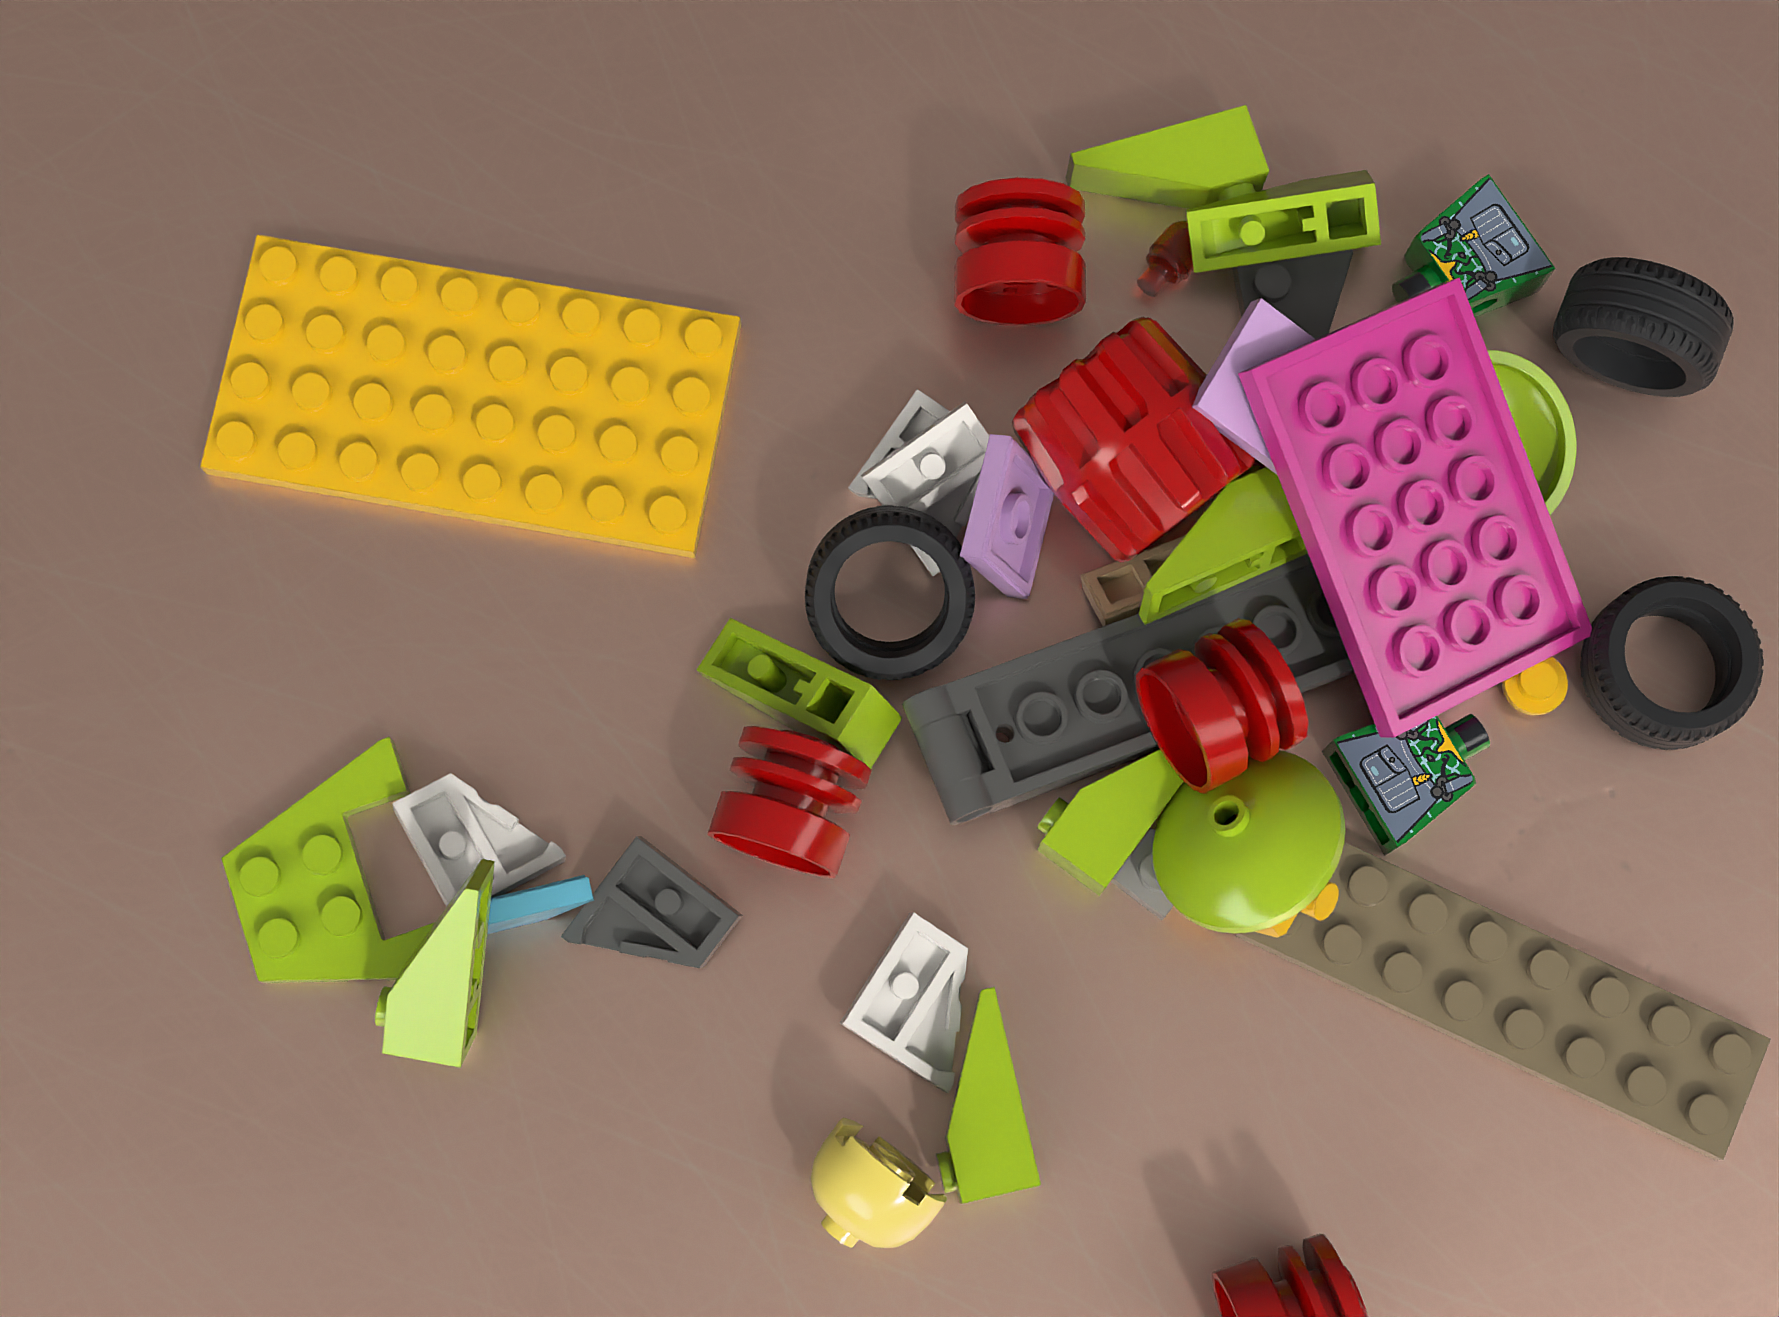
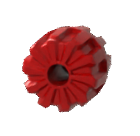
M1149 317L1131 320L1117 333L1112 332L1103 338L1085 358L1075 359L1062 370L1059 378L1040 388L1032 395L1026 405L1018 410L1012 420L1014 433L1058 500L1106 552L1120 563L1130 561L1219 494L1228 483L1250 469L1256 461L1254 457L1218 432L1209 419L1192 407L1198 390L1207 374L1157 321Z

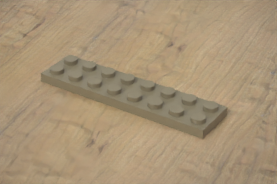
M1344 842L1337 868L1329 880L1338 886V901L1334 910L1326 919L1319 921L1299 912L1286 934L1276 938L1257 932L1235 934L1236 937L1714 1160H1724L1771 1040L1762 1034Z

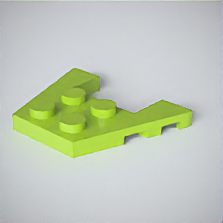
M390 737L379 740L221 858L258 981L263 983L396 980L406 962L435 924L432 923L385 940L348 822V817L411 794L395 743Z

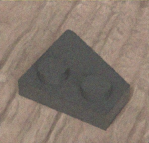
M1353 250L1233 267L1232 272L1241 318L1252 301L1262 298L1313 338L1317 339L1328 334L1353 256Z
M636 836L593 893L594 900L583 906L561 937L569 943L586 944L616 950L619 953L667 960L670 963L702 968L743 915L642 836Z

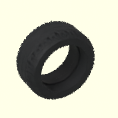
M1611 257L1580 267L1573 275L1554 322L1553 338L1562 355L1570 363L1596 379L1641 394L1681 397L1705 389L1716 377L1733 331L1734 317L1726 301L1716 290L1688 273L1648 260Z
M877 506L863 509L841 520L818 544L807 572L805 608L810 627L819 644L831 658L846 669L872 679L901 680L921 675L937 667L962 642L974 613V580L970 564L960 556L962 549L960 542L941 522L924 512L909 507ZM886 541L906 543L924 551L937 564L945 586L944 603L934 622L916 636L894 642L877 641L856 632L842 618L835 601V583L845 561L855 552L868 545Z
M1683 576L1657 577L1632 586L1608 604L1596 616L1591 624L1593 629L1590 637L1584 639L1582 646V659L1580 661L1581 677H1583L1582 684L1586 696L1591 700V706L1595 709L1598 716H1602V721L1610 729L1619 732L1618 735L1631 742H1637L1641 746L1654 749L1659 748L1661 750H1677L1689 748L1711 739L1733 726L1744 716L1759 691L1764 659L1763 649L1760 648L1761 640L1758 637L1757 629L1752 627V619L1748 617V613L1745 610L1742 611L1739 608L1740 604L1734 601L1732 596L1723 594L1724 591L1710 583L1705 584L1703 580L1691 577L1684 578ZM1646 616L1669 617L1686 624L1703 639L1711 652L1715 665V686L1705 708L1698 712L1689 713L1672 711L1652 702L1638 689L1629 674L1625 660L1626 637L1635 620Z

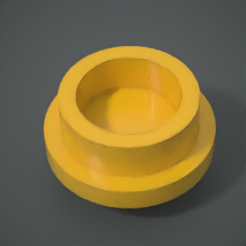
M1551 656L1503 681L1502 687L1506 699L1515 709L1528 715H1543L1553 711L1562 703L1567 694L1568 679L1562 665Z

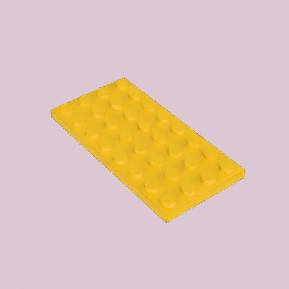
M257 235L200 468L208 475L695 558L741 330V319L739 316Z

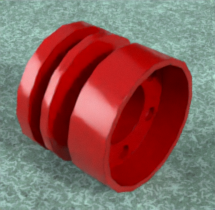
M1015 177L990 180L971 186L957 196L955 221L958 226L955 232V245L963 254L957 258L955 264L954 305L961 314L976 321L990 324L1030 326L1064 320L1082 311L1086 302V263L1077 251L1082 248L1085 241V229L1082 226L1085 218V200L1080 192L1064 183L1041 178Z
M1237 618L1225 624L1217 634L1208 633L1202 636L1195 644V656L1190 651L1177 649L1142 667L1136 674L1138 699L1153 738L1178 776L1197 792L1205 794L1241 775L1248 768V756L1254 760L1265 762L1273 758L1279 752V749L1288 750L1301 743L1307 737L1308 717L1304 700L1294 675L1280 651L1268 636L1249 620Z
M758 726L744 727L738 746L757 759L734 757L730 771L744 782L754 786L752 793L741 791L721 792L708 830V836L734 850L778 866L810 875L836 878L850 834L836 823L826 819L827 812L857 814L862 800L841 787L865 789L872 769L862 761L842 752L831 743L804 733Z
M1316 1234L1303 1239L1302 1249L1305 1264L1292 1245L1278 1248V1268L1281 1278L1279 1282L1273 1283L1270 1275L1257 1258H1250L1212 1272V1285L1221 1317H1368V1314L1350 1271L1343 1265L1333 1245L1324 1234Z

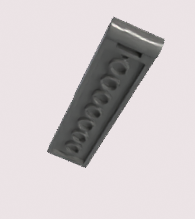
M1305 554L1149 624L1144 625L1139 614L953 682L927 689L905 700L902 706L950 824L956 825L980 817L988 812L989 814L1160 750L1141 710L1136 691V674L1142 667L1177 649L1190 651L1195 656V644L1202 636L1208 633L1217 634L1225 624L1237 618L1251 621L1268 636L1290 668L1301 693L1355 673L1309 554ZM996 733L1005 734L1009 742L999 741Z

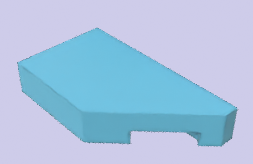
M581 875L492 897L487 935L544 921L593 901L594 897L589 877Z

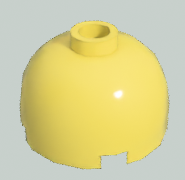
M843 1117L825 1139L813 1162L810 1178L813 1194L817 1203L827 1213L821 1222L822 1226L835 1239L850 1248H853L858 1240L877 1248H895L915 1239L931 1223L946 1203L947 1197L945 1194H928L936 1183L922 1169L880 1136L877 1137L871 1146L855 1137L863 1125Z

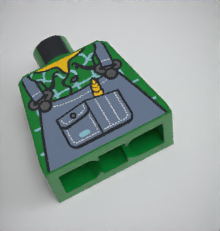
M1488 174L1475 183L1414 237L1404 255L1412 273L1393 283L1392 292L1398 303L1443 282L1460 277L1474 317H1477L1540 291L1556 268Z
M1468 714L1445 728L1438 716H1435L1394 738L1380 737L1376 725L1372 724L1337 737L1322 750V753L1385 856L1410 840L1476 784L1475 777L1465 761L1489 748L1490 739L1481 722L1473 714Z

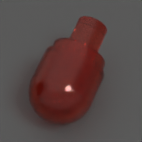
M1177 221L1169 225L1150 246L1149 253L1146 256L1149 267L1137 280L1138 287L1148 296L1155 297L1167 283L1179 284L1181 280H1186L1194 271L1187 221Z

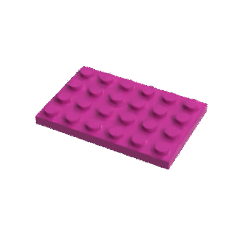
M1460 277L1443 282L1238 373L1380 737L1394 738L1590 637L1593 628Z

